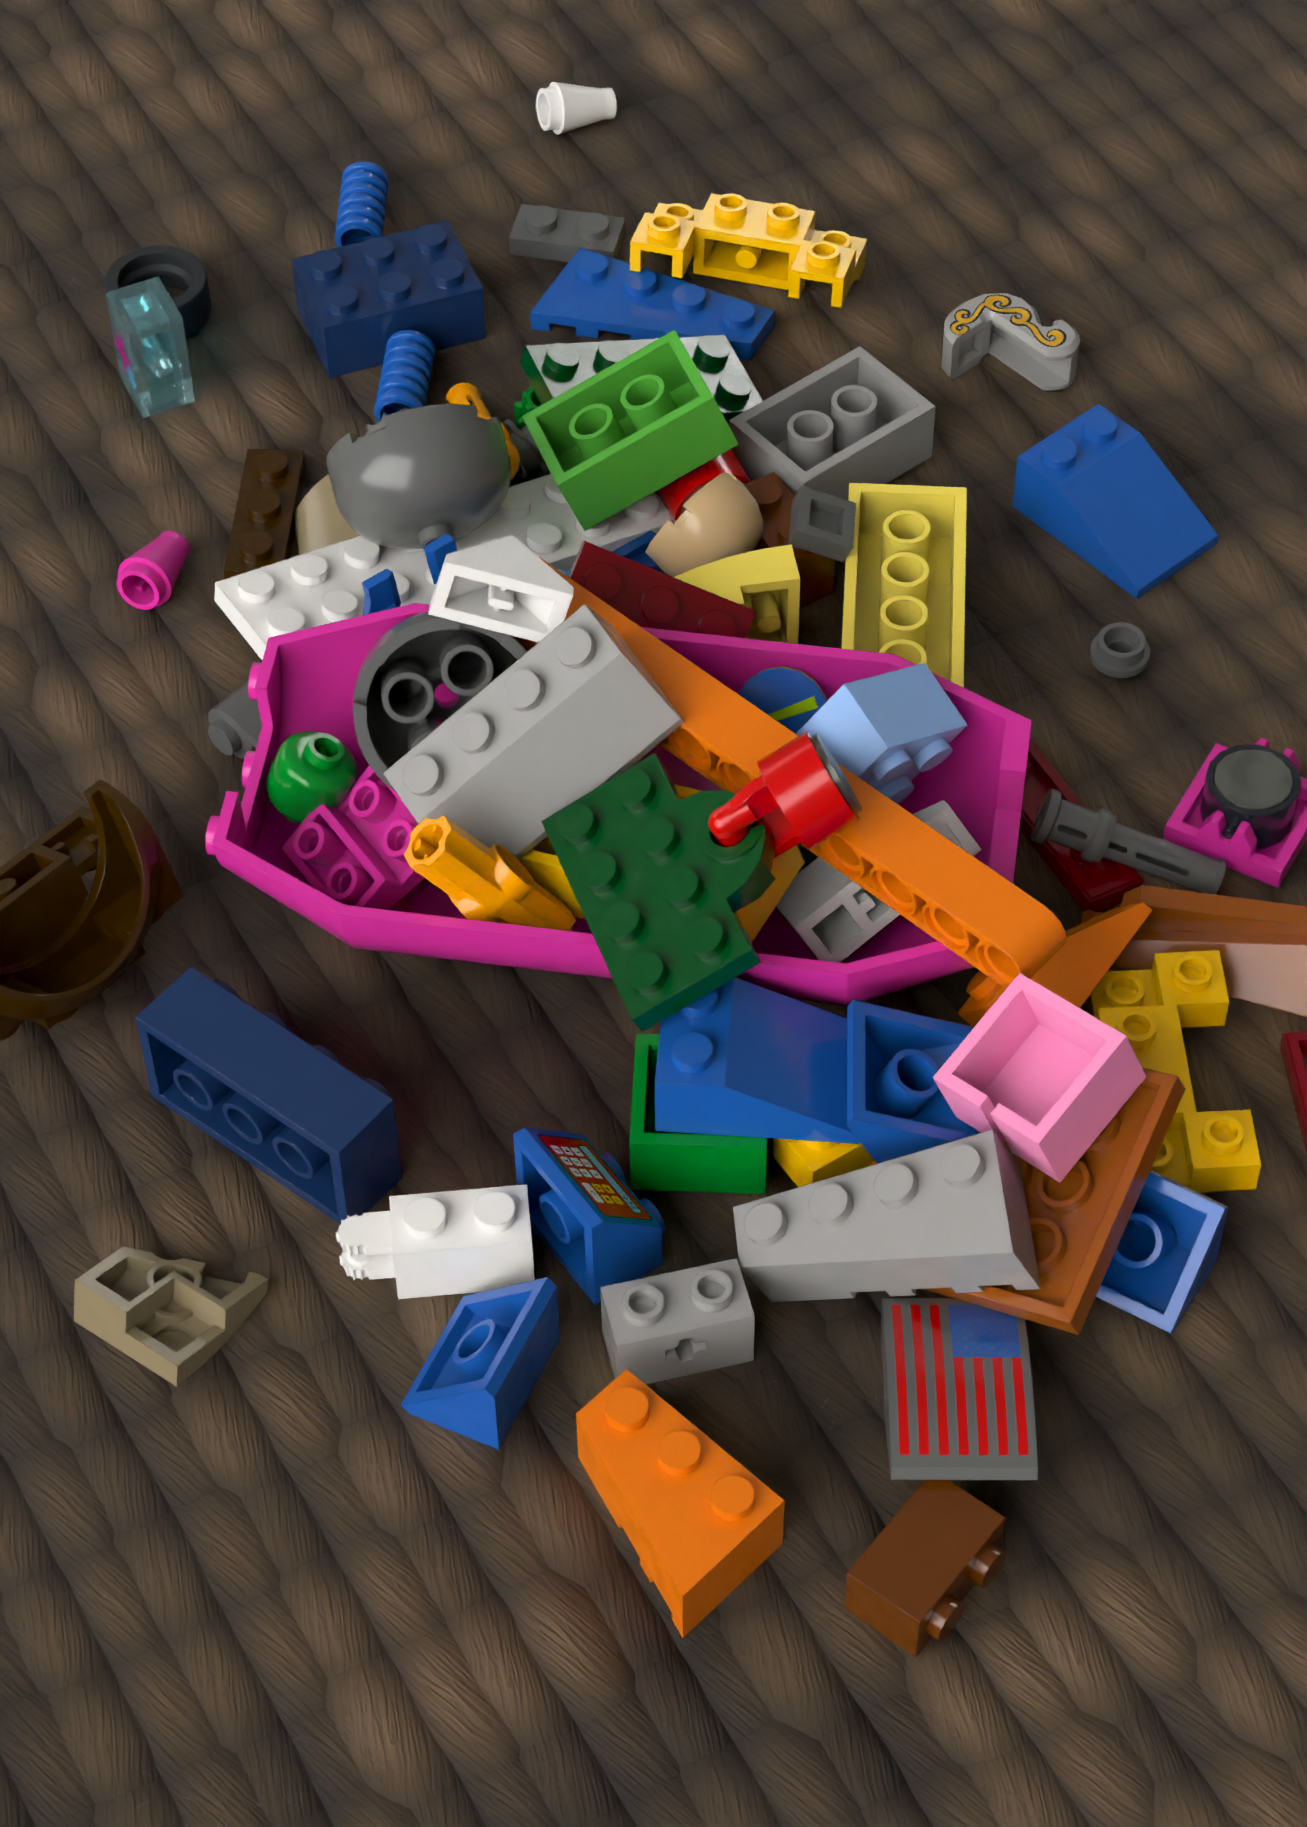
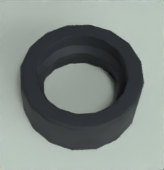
M154 245L135 249L119 257L108 268L103 282L112 326L123 337L140 344L162 345L181 341L195 334L208 321L212 308L208 276L204 264L193 253L175 246ZM159 286L176 287L185 291L182 295L170 301L155 304L140 303L131 299L135 294L145 289Z

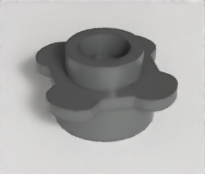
M506 419L502 424L508 430L510 440L516 446L520 457L517 476L525 479L533 471L541 477L546 476L549 473V469L545 465L528 427L524 426L519 430L511 420Z

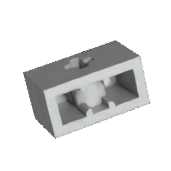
M737 1258L600 1287L602 1334L615 1378L627 1369L644 1384H650L754 1361L755 1315Z

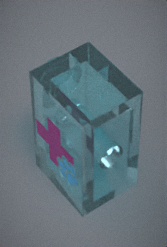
M159 276L106 292L119 375L142 418L195 402L183 318Z

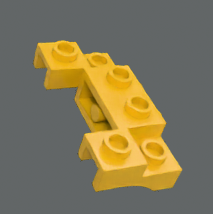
M711 193L703 210L693 209L682 203H658L653 214L645 212L630 241V270L640 272L650 252L671 255L672 277L683 278L693 257V274L789 290V298L799 299L807 280L832 284L831 306L842 308L851 285L855 280L859 281L864 270L867 239L849 236L847 233L837 230L826 232L815 230L816 211L800 209L790 203L771 204L748 200L737 194L719 195Z
M1219 950L1154 953L1152 969L1107 971L1085 1001V1008L1088 1014L1127 1036L1142 1068L1178 1076L1185 1087V1092L1151 1170L1199 1193L1256 1189L1261 1169V1160L1251 1110L1196 1111L1181 1028L1225 1026L1229 997Z

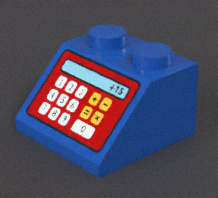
M527 1127L513 1134L517 1185L527 1184L531 1227L594 1305L601 1302L600 1287L637 1280L662 1265V1235L665 1233L663 1219L651 1201L646 1198L639 1200L629 1189L620 1165L608 1152L600 1154L584 1134Z

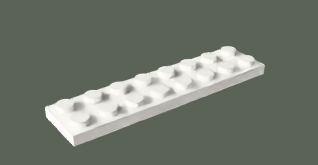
M552 474L509 487L502 505L494 516L482 527L456 540L455 543L459 551L513 535L551 566L563 571H571L583 541L612 552L650 530L657 534L668 520L673 524L674 522L661 498L656 492H653L616 513L611 518L584 531L558 488ZM357 536L215 582L214 601L262 660L269 637L362 616L365 599L362 582L385 569L393 572L401 600L400 607L413 603L430 605L436 584L433 583L424 549L388 548L375 544L362 536Z

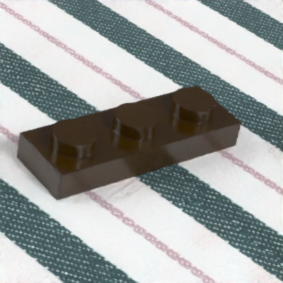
M276 449L247 450L223 570L225 579L290 558L295 530L294 513L300 503L306 471L304 451Z

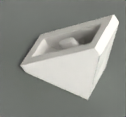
M509 535L446 554L428 614L540 642L564 622L574 595V587L515 536Z

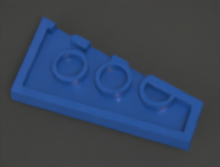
M579 248L531 310L530 323L531 329L549 332L552 324L576 327L577 336L598 339L601 331L630 335V340L660 338L673 330L677 332L679 337L725 335L739 359L752 360L775 327V310L646 268H642L640 272L631 271L630 263Z

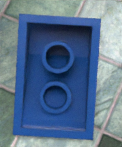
M1099 403L1017 457L1012 507L1136 599L1212 548L1218 542L1219 535L1141 433Z
M736 977L662 1020L660 1026L655 1074V1131L861 1144L847 1126V1018Z

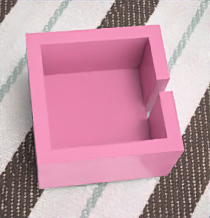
M1021 973L1017 975L933 1076L934 1081L958 1119L981 1133L994 1130L1003 1144L1007 1142L1012 1153L1059 1183L1146 1078L1126 1035Z

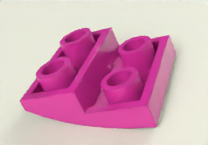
M370 766L355 782L338 808L325 804L320 805L308 814L282 846V850L313 888L344 905L388 910L424 879L423 876L417 874L409 866L403 855L409 846L410 833L419 823L399 795L386 785Z

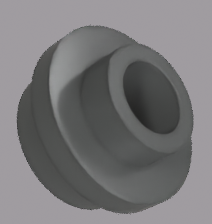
M1116 622L1106 625L1093 639L1090 646V660L1093 666L1101 673L1110 677L1129 678L1136 676L1144 671L1149 663L1150 647L1145 635L1138 627L1129 623Z

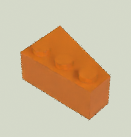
M627 1369L576 1413L578 1458L619 1528L622 1527L640 1557V1565L650 1583L654 1581L672 1612V1621L682 1638H684L783 1544L785 1500Z

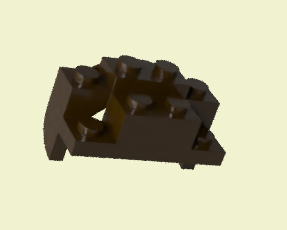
M102 780L97 781L83 792L91 809L81 806L0 867V1041L12 1036L19 1028V1025L26 1019L50 1029L56 1023L70 1018L77 1011L78 1007L102 993L125 973L126 968L146 953L142 943L150 925L160 920L164 911L184 896L161 844L147 819L123 793ZM96 870L94 882L88 894L81 876L86 872Z

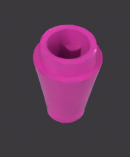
M164 531L159 537L124 560L119 566L117 589L121 597L131 606L141 610H149L165 604L170 598L186 558L190 554V546L187 540L177 532Z

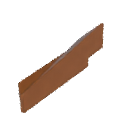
M1141 885L1124 893L1120 907L1144 902L1152 909V912L1111 967L1122 970L1152 969L1154 953L1219 950L1228 997L1307 1017V906ZM1088 909L1083 912L1081 923L1103 913Z

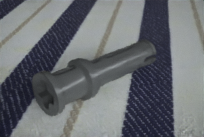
M1052 788L1043 799L1031 834L1032 842L1042 844L1045 840L1080 852L1081 859L1089 863L1093 861L1099 862L1103 857L1200 893L1216 895L1226 870L1225 860H1217L1171 843L1168 840L1117 823L1116 815L1111 814V810L1100 807L1097 811L1077 805L1062 799L1061 792Z

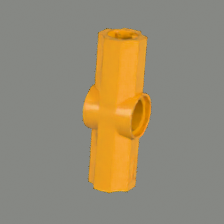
M445 816L432 820L426 817L410 833L409 846L403 854L409 866L417 874H420L433 883V885L446 892L454 905L467 919L571 931L572 926L577 920L571 909L565 902L559 900L550 891L537 884L524 865L500 844L494 843L488 848Z

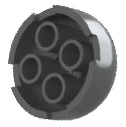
M430 405L384 416L385 427L359 440L357 435L349 432L338 440L327 454L326 465L334 498L344 520L363 538L375 544L394 549H424V546L446 533L454 538L455 541L471 534L488 522L498 511L505 499L510 484L511 464L501 422L497 416L488 420L478 417L476 406Z
M429 611L401 621L377 640L363 660L356 678L353 693V718L361 751L369 766L386 785L394 790L383 774L387 769L529 651L518 637L429 615ZM445 683L457 696L450 702H441L434 696L435 689L440 684Z

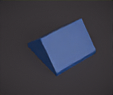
M852 1000L847 1006V1126L877 1164L979 1134V1131L954 1115L933 1079V1076L974 1027Z
M1150 1170L1096 1297L1169 1333L1174 1332L1217 1261L1228 1206Z
M546 1277L463 1296L400 1406L413 1416L499 1450L560 1340L557 1285Z

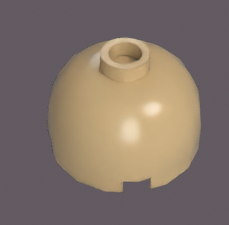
M724 472L708 482L683 504L686 511L674 524L668 520L650 542L646 553L667 575L675 577L696 567L726 557L754 551L762 538L763 519L758 504L748 489L731 472L730 474Z

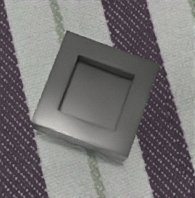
M801 485L792 499L788 545L792 544L793 547L844 562L853 549L856 503Z

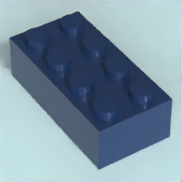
M189 967L135 1017L152 1097L337 1223L341 1224V1220L347 1219L348 1215L350 1217L355 1214L362 1216L363 1213L369 1212L402 1178L394 1101L389 1092L377 1081L371 1078L363 1080L343 1067L336 1056L327 1048L317 1044L311 1046L291 1033L287 1025L275 1014L267 1011L261 1013L241 1000L237 992L223 980L215 979L212 981L194 968Z

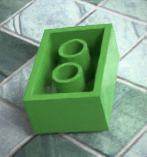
M675 330L522 416L558 488L584 531L611 518L616 513L653 492L664 488L669 483L701 465L714 460L719 455L739 444L715 398Z

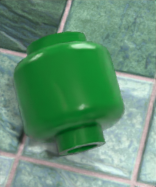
M301 731L290 735L280 746L268 771L265 788L269 800L278 812L290 822L300 825L308 814L320 805L325 804L338 808L343 803L356 782L358 766L351 751L336 737L320 731Z

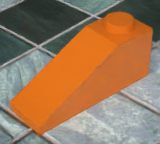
M1144 902L1122 906L1066 930L1067 940L1065 944L1043 965L1031 980L1081 1008L1152 912V909ZM979 970L966 989V992L971 996L959 1010L958 1014L972 1027H975L1007 988L998 984Z

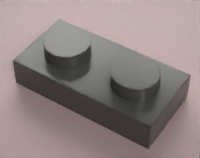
M521 204L509 236L510 255L569 262L579 248H583L617 259L626 234L625 218L603 215L596 212L587 213L551 208L544 205Z

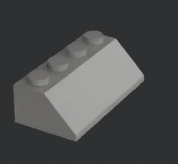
M584 604L383 774L418 823L426 817L432 820L445 816L488 848L494 843L500 844L519 860L548 836L541 822L542 820L629 769L685 721L613 625Z

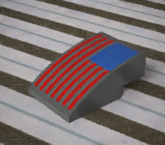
M882 1298L881 1355L884 1375V1416L891 1480H1038L1034 1396L1025 1319L957 1298Z

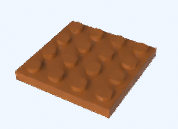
M1142 1068L1146 1075L1144 1081L1060 1183L1012 1153L1007 1142L1004 1143V1146L1021 1168L1041 1289L1016 1290L1012 1284L984 1286L983 1292L956 1293L951 1287L924 1290L957 1298L988 1309L1079 1335L1185 1092V1087L1178 1076ZM873 1159L870 1166L877 1164V1162Z

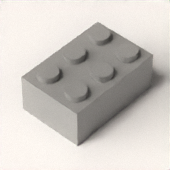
M859 346L729 420V427L739 443L732 449L751 481L775 472L794 495L802 485L848 500L849 483L886 484L932 457L936 406Z

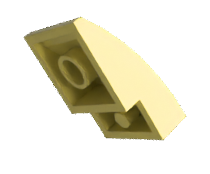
M792 544L726 557L674 577L755 610L756 613L747 633V639L798 644L800 575Z

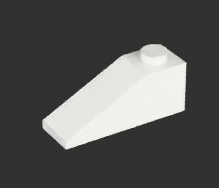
M944 800L913 814L972 856L981 851V848ZM820 857L795 876L776 905L777 909L819 960L832 962L843 961L900 915Z

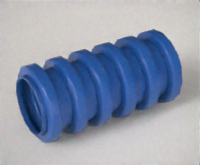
M366 161L355 162L347 166L342 174L334 238L337 247L366 241L374 237H383L389 178L383 168L375 163Z
M398 331L387 340L374 407V414L379 422L385 412L393 414L405 407L412 409L426 406L436 349L429 337L418 331Z

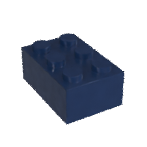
M448 220L383 237L370 238L366 241L330 250H321L314 254L292 259L297 309L329 378L383 365L387 340L398 331L413 330L428 336L434 344L435 351L486 338L483 287Z

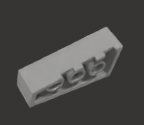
M994 1130L733 1207L739 1267L771 1302L855 1298L857 1292L886 1291L890 1297L916 1295V1289L949 1287L956 1293L983 1292L984 1286L1012 1284L1016 1290L1041 1289L1021 1168Z

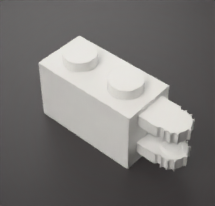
M527 1184L389 1196L390 1211L363 1213L362 1216L355 1214L350 1217L348 1215L347 1219L341 1220L339 1229L336 1232L337 1242H340L343 1249L342 1255L339 1256L340 1265L343 1266L347 1277L351 1276L353 1280L356 1278L363 1280L365 1277H368L369 1280L396 1278L398 1299L484 1292L535 1280Z

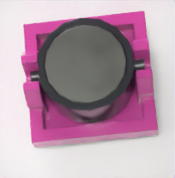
M1260 738L1254 744L1236 745L1231 748L1216 743L1166 823L1163 839L1217 860H1225L1227 868L1279 888L1307 840V779L1299 776L1301 767L1294 750L1286 747L1283 753H1279L1270 749L1269 741L1264 738Z

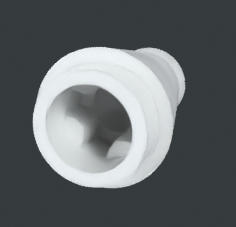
M552 82L548 88L539 89L536 99V110L541 128L544 131L553 130L556 135L601 120L614 119L617 111L615 93L610 87L595 88Z

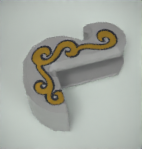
M1008 293L982 294L961 303L946 318L944 322L941 368L950 379L955 380L979 364L983 356L989 353L1044 391L1060 390L1069 387L1076 377L1080 337L1075 328L1064 320H1056L1050 327L1042 326L1036 309L1022 298Z

